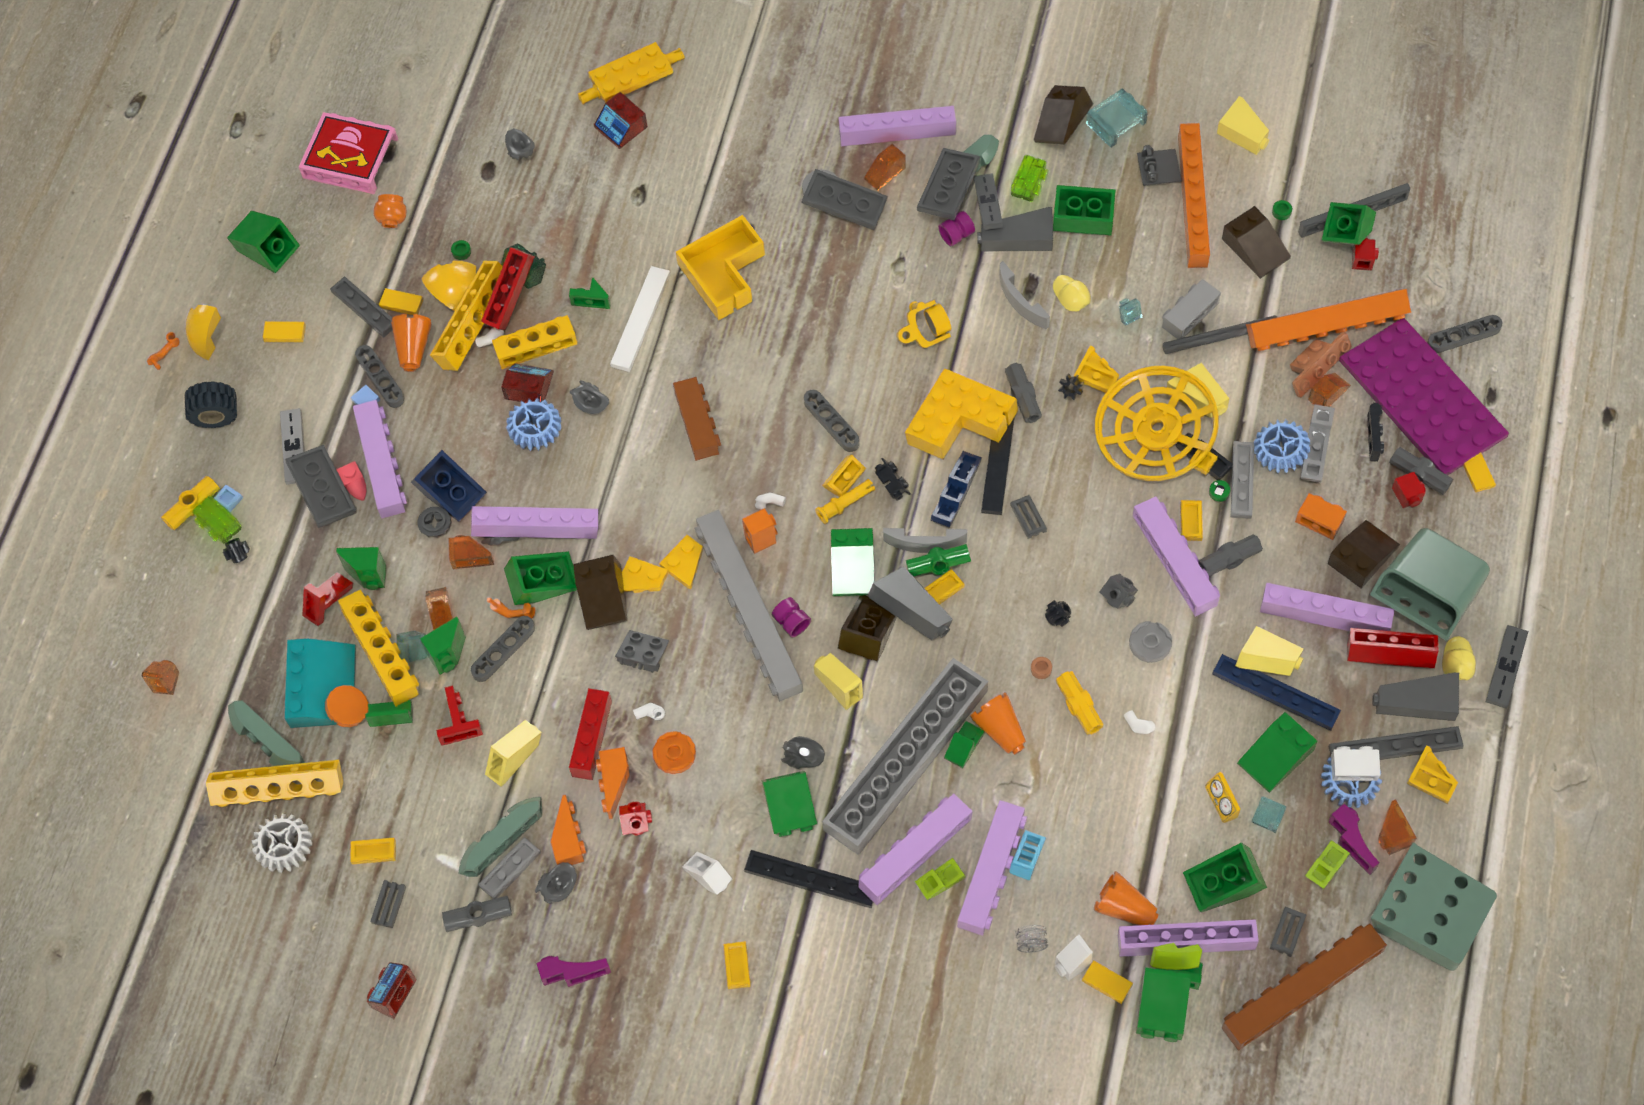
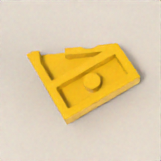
M1090 345L1074 377L1079 375L1078 379L1080 382H1084L1085 385L1106 393L1119 380V374L1108 365L1104 358L1101 359L1095 352V348Z
M686 535L659 563L660 567L667 569L671 576L688 589H691L699 566L698 562L703 552V546L689 535Z
M629 556L622 571L624 592L660 591L667 578L668 570Z
M1426 745L1407 784L1448 804L1458 782L1452 774L1448 773L1445 765L1432 753V749Z

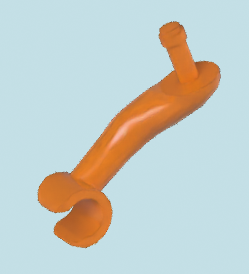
M169 332L166 335L167 344L147 359L148 365H154L157 370L161 369L157 362L163 359L172 347H177L180 343L179 338H175L174 332Z
M490 597L487 598L491 610L506 618L528 616L532 619L535 616V607H531L529 603L523 604V609L512 610L507 608L499 599L492 600Z

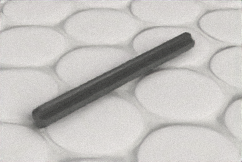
M1273 315L1164 342L1162 348L1165 354L1246 335L1248 334L1246 324L1277 318V316Z

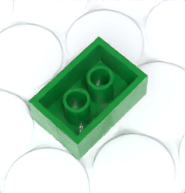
M1057 185L1053 231L1112 236L1116 189Z

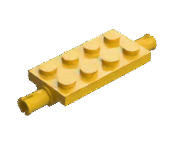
M656 42L589 71V78L593 83L592 88L579 92V100L582 101V104H585L598 97V99L602 98L606 104L672 74L673 68L671 64L685 59L684 54L680 48L665 54Z

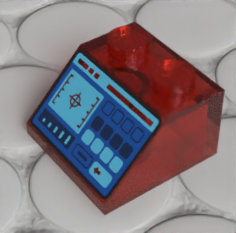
M621 92L605 103L594 123V128L618 149H621L648 127L646 113Z
M514 363L506 370L501 386L504 399L528 403L529 398L532 402H535L536 398H538L541 403L546 399L554 371L552 369Z
M389 962L387 967L381 970L376 986L370 989L367 995V1003L372 1009L395 1019L417 979L409 966Z

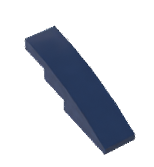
M962 451L948 477V482L940 495L939 502L931 515V521L950 528L972 484L982 457Z

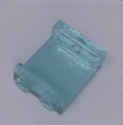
M1122 88L1089 110L1086 124L1112 148L1117 144V138L1139 122L1145 125L1148 112L1144 106L1139 105L1130 93H1127Z

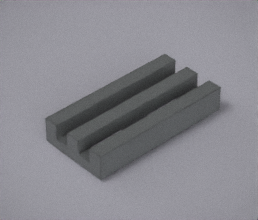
M1030 495L1010 503L1027 539L1032 538L1033 535H1039L1040 532H1047V527ZM1024 502H1027V503H1028V505H1029V507H1030V509H1031V511H1032V513H1033V515H1034V517H1035V519H1036V521H1037V523H1038V525H1039L1040 527H1038V528L1036 527V525H1035V523L1033 522V520H1032V518H1031V516H1030V514H1029V512H1028V510H1027V508H1026ZM1018 504H1019L1020 508L1022 509V511H1023V513H1024V515H1025V517H1026V519H1027V521H1028V523H1029V525H1030V527H1031L1032 530L1029 529L1027 523L1025 522V520H1024V518H1023V516H1022V514H1021V512H1020V510H1019V508H1018V506H1017Z
M383 881L370 921L372 924L389 928L394 927L406 890L405 884L399 885L396 882ZM388 888H390L381 918L378 920ZM395 890H398L389 921L386 922L385 920L390 909Z
M1285 907L1270 949L1278 950L1279 953H1286L1287 956L1292 957L1306 914ZM1287 913L1291 914L1289 924L1281 945H1278L1279 935ZM1297 916L1300 918L1290 948H1286L1287 940Z

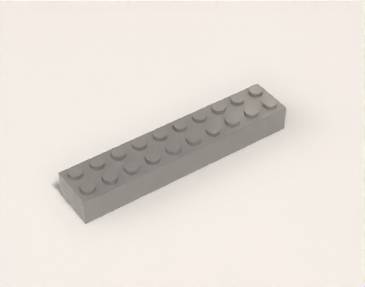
M952 658L822 821L823 831L859 855L988 692V681Z

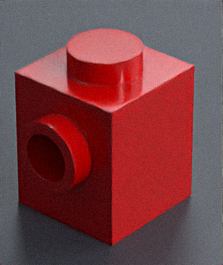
M1365 238L1359 245H1353L1352 269L1372 271L1374 262L1378 260L1379 248H1375L1376 240Z
M1415 472L1395 478L1392 486L1402 508L1418 506L1426 492L1425 485L1422 481H1419Z

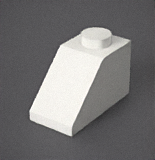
M698 851L682 866L705 889L716 895L725 890L728 883L732 880L717 860Z
M1080 935L1076 936L1056 956L1055 969L1061 977L1065 976L1068 981L1091 965L1093 952Z

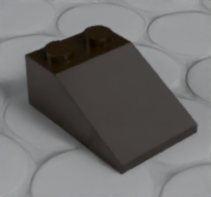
M1054 85L1044 100L1034 136L1035 143L1066 144L1094 104L1085 87Z
M1253 206L1224 225L1222 240L1260 279L1291 259V255L1271 223L1256 206Z
M1365 520L1331 552L1327 564L1362 589L1400 544Z
M609 555L573 564L575 584L586 629L591 630L628 621L622 568L616 557Z
M860 595L841 628L837 649L878 662L885 649L897 616L874 602L868 596Z

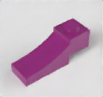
M1343 804L1331 814L1329 823L1341 834L1338 844L1348 851L1350 856L1371 875L1377 869L1380 862L1368 849L1358 828L1360 818L1357 812Z
M547 956L536 963L544 986L565 979L567 986L570 987L611 973L606 958L591 962H566L559 960L558 956Z

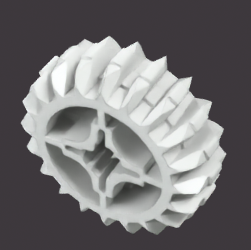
M282 813L280 819H278L277 815H273V821L270 822L269 819H265L266 825H259L260 832H254V836L257 838L252 840V845L254 846L252 851L256 855L255 858L258 862H261L262 867H268L272 872L277 868L278 872L282 873L284 867H286L287 871H291L292 865L299 868L298 861L306 862L304 854H310L308 847L312 846V841L310 840L312 835L308 831L309 828L306 824H303L300 818L296 819L292 814L287 818L286 814ZM298 833V842L294 848L292 843L295 840V835ZM270 838L272 843L269 846L270 850L266 853V845Z

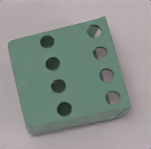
M1423 528L1417 532L1390 566L1380 575L1370 595L1448 641L1452 632L1483 587L1490 573V567L1484 560L1433 530ZM1381 589H1389L1392 595L1383 594ZM1403 599L1409 601L1411 606H1403L1400 603V600ZM1419 611L1427 612L1430 617L1424 618L1420 616ZM1438 622L1446 623L1448 629L1440 628Z
M1413 842L1375 909L1371 920L1377 933L1394 940L1450 971H1454L1466 956L1494 904L1497 894L1494 890ZM1405 873H1410L1409 877L1405 882L1403 879V875ZM1400 891L1396 900H1394L1393 893ZM1390 910L1386 918L1384 919L1383 911Z

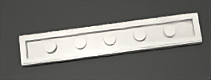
M651 266L610 363L611 367L630 372L669 279V270Z

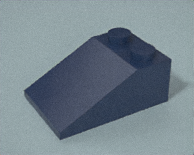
M443 450L411 481L428 499L445 509L458 522L487 493Z

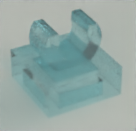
M1127 298L1119 301L1121 305L1119 306L1120 318L1125 326L1142 318L1141 304L1137 298L1131 301Z

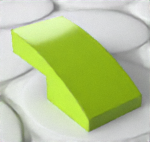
M1331 840L1305 876L1325 889L1350 853Z
M951 858L936 870L931 869L918 878L915 883L925 898L929 900L966 878L954 858Z
M1174 943L1156 946L1153 948L1150 965L1154 968L1170 970L1199 967L1202 949L1198 944L1183 948H1177Z

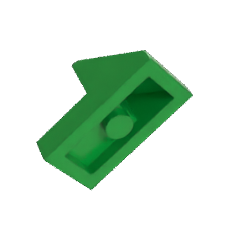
M592 278L590 290L570 288L569 298L571 306L610 309L611 307L609 295L594 278Z
M965 721L960 731L954 733L944 759L963 769L984 736L985 731Z

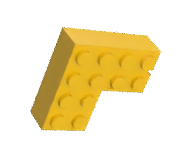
M744 215L737 217L676 251L678 266L718 320L733 313V308L738 310L752 302L751 288L737 270L763 257L765 250L764 242Z
M944 368L905 431L907 444L944 459L962 428L999 443L1007 430V424L1010 425L1018 412L1017 399Z

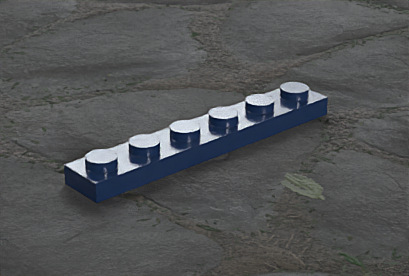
M1224 654L1221 655L1212 675L1323 728L1332 730L1341 712L1340 709L1260 671L1239 668L1235 666L1236 660Z

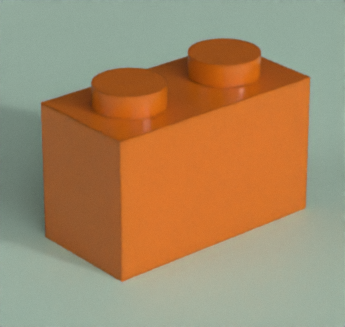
M1309 493L1298 511L1295 522L1334 540L1345 520L1347 511L1343 510L1339 505L1325 501L1318 495Z
M765 508L742 519L745 539L754 554L776 544L775 535L778 533L775 525L777 524L773 515H768Z

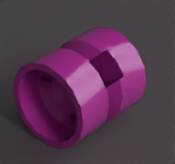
M960 211L957 213L955 220L947 219L940 223L938 230L945 243L951 247L959 243L962 237L966 238L974 234L975 226L969 215L964 211Z
M792 597L782 600L772 611V617L780 625H783V629L790 637L800 635L811 623V618L804 610H800L798 603Z

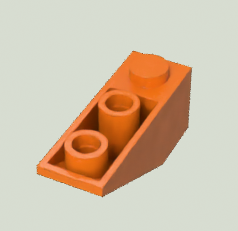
M625 747L599 751L600 759H596L597 771L602 772V779H599L600 792L605 793V799L601 800L603 813L607 812L609 819L614 817L630 775Z
M562 795L551 838V845L557 865L562 862L571 865L584 862L582 854L586 853L583 840H578L577 834L581 833L578 821H573L572 814H575L573 802H568L566 795Z

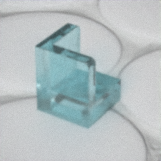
M409 631L396 634L397 646L401 652L399 654L400 659L405 658L408 662L426 659L427 654L420 640L426 633Z
M1262 796L1252 823L1276 833L1287 806Z

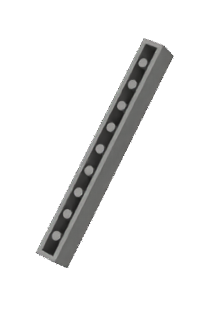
M716 510L697 518V527L694 528L698 539L702 538L705 543L702 545L706 556L710 555L713 560L710 562L714 573L718 572L721 577L719 578L721 588L727 590L729 594L727 600L731 608L735 607L737 611L735 616L739 625L743 624L745 628L743 633L747 642H752L754 647L752 648V653L756 660L760 659L762 666H760L764 678L768 677L770 680L768 686L772 695H777L780 702L802 693L803 686L720 511Z

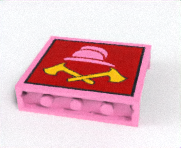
M323 112L299 165L302 178L375 194L377 187L374 178L391 140L398 141L395 128L389 125H380L371 121H361L353 117H343L335 113Z

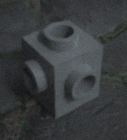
M1119 573L1110 576L1099 593L1107 599L1109 605L1118 609L1130 606L1135 600L1134 595L1138 589L1133 586L1134 584L1130 579L1123 577Z

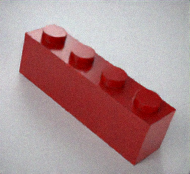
M510 247L481 322L499 330H506L535 256Z
M1350 628L1347 643V661L1435 669L1439 652L1438 635Z
M588 688L569 764L572 777L593 780L597 766L596 759L599 758V751L601 750L612 704L609 691Z

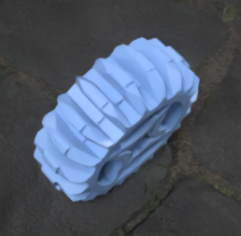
M529 398L528 403L521 401L520 407L514 405V411H509L506 428L510 439L514 441L516 446L520 444L522 449L528 446V449L531 451L533 447L540 450L542 445L547 448L548 442L554 444V437H558V431H561V417L558 410L554 409L552 403L548 404L546 400L540 403L538 398H536L535 402H532Z
M1277 419L1274 425L1269 422L1268 428L1262 426L1261 432H1257V439L1254 440V453L1258 462L1261 461L1263 467L1268 466L1269 471L1276 468L1277 473L1281 469H1284L1287 473L1288 468H1292L1295 471L1296 464L1302 466L1303 460L1308 458V453L1310 452L1308 433L1303 431L1301 425L1296 427L1294 421L1288 424L1286 419L1284 423H1280ZM1280 442H1282V445L1284 446V451H1282V447H1280Z
M1331 757L1328 758V764L1323 766L1326 772L1321 774V778L1326 780L1321 785L1329 787L1325 790L1326 795L1333 793L1331 801H1335L1338 798L1340 799L1338 802L1339 806L1347 802V806L1351 807L1352 802H1354L1355 807L1359 808L1361 802L1364 805L1369 803L1368 798L1371 800L1375 799L1374 793L1380 791L1377 785L1382 783L1380 778L1377 781H1369L1368 788L1359 794L1358 783L1363 781H1354V784L1352 781H1332ZM1338 787H1346L1350 794L1343 792Z

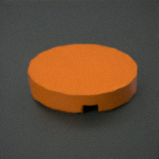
M343 685L336 687L329 693L325 701V711L328 717L334 720L337 725L353 727L365 719V714L368 713V701L359 689Z
M677 731L667 732L660 736L652 750L653 759L657 767L670 774H678L688 770L696 757L695 744L692 739Z

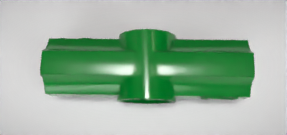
M967 544L946 550L941 547H934L929 550L927 555L906 560L908 571L913 577L930 572L942 575L950 567L971 562Z

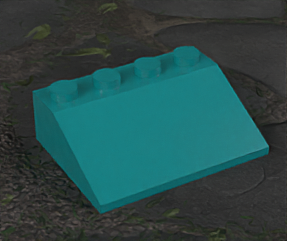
M309 638L287 640L285 720L290 728L337 725L334 720L328 717L325 711V701L329 693L336 687L343 685L355 687V644Z

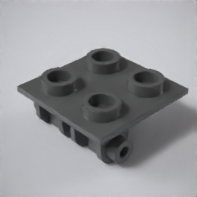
M1145 145L1142 152L1137 153L1143 186L1182 182L1176 149L1154 151L1151 145Z
M629 630L615 657L621 665L624 664L636 668L637 663H639L638 669L640 670L644 665L643 670L652 673L654 671L658 672L660 668L658 662L669 640Z

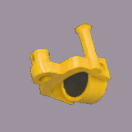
M935 300L927 303L913 301L909 305L910 311L906 316L908 325L899 329L896 334L898 341L901 343H910L916 340L920 347L927 348L951 337L950 333L947 332L951 331L952 328L950 320L941 304H936ZM925 309L924 316L931 332L935 337H938L932 341H927L921 335L916 323V313ZM903 332L907 333L906 339L902 337Z

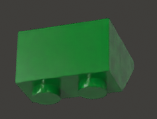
M379 547L336 548L344 570L363 588L368 590L385 588L386 564Z
M455 617L421 637L420 640L428 658L439 675L444 672H450L458 665L466 636L458 617Z

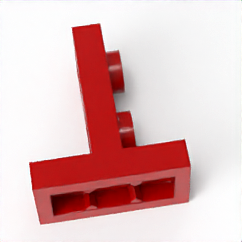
M337 572L318 588L311 583L307 584L303 592L302 616L317 626L321 625L324 622L325 610L353 588V582Z
M453 685L444 687L453 726L436 730L441 746L483 735L479 720L467 722L464 711L460 712L459 705L462 704L460 692H455Z

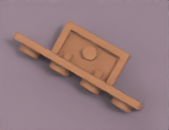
M1342 332L1331 344L1315 339L1290 364L1292 371L1301 373L1292 382L1297 397L1301 398L1339 361L1340 356L1351 349L1352 345L1346 332Z

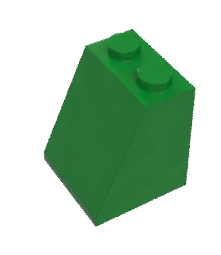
M252 210L227 237L237 252L273 273H277L300 246L280 218Z
M805 771L761 780L774 834H779V837L791 835V830L800 828V832L812 830L813 825H817Z
M1145 967L1141 984L1136 1034H1141V1037L1147 1039L1162 1037L1168 1042L1182 1041L1192 974Z

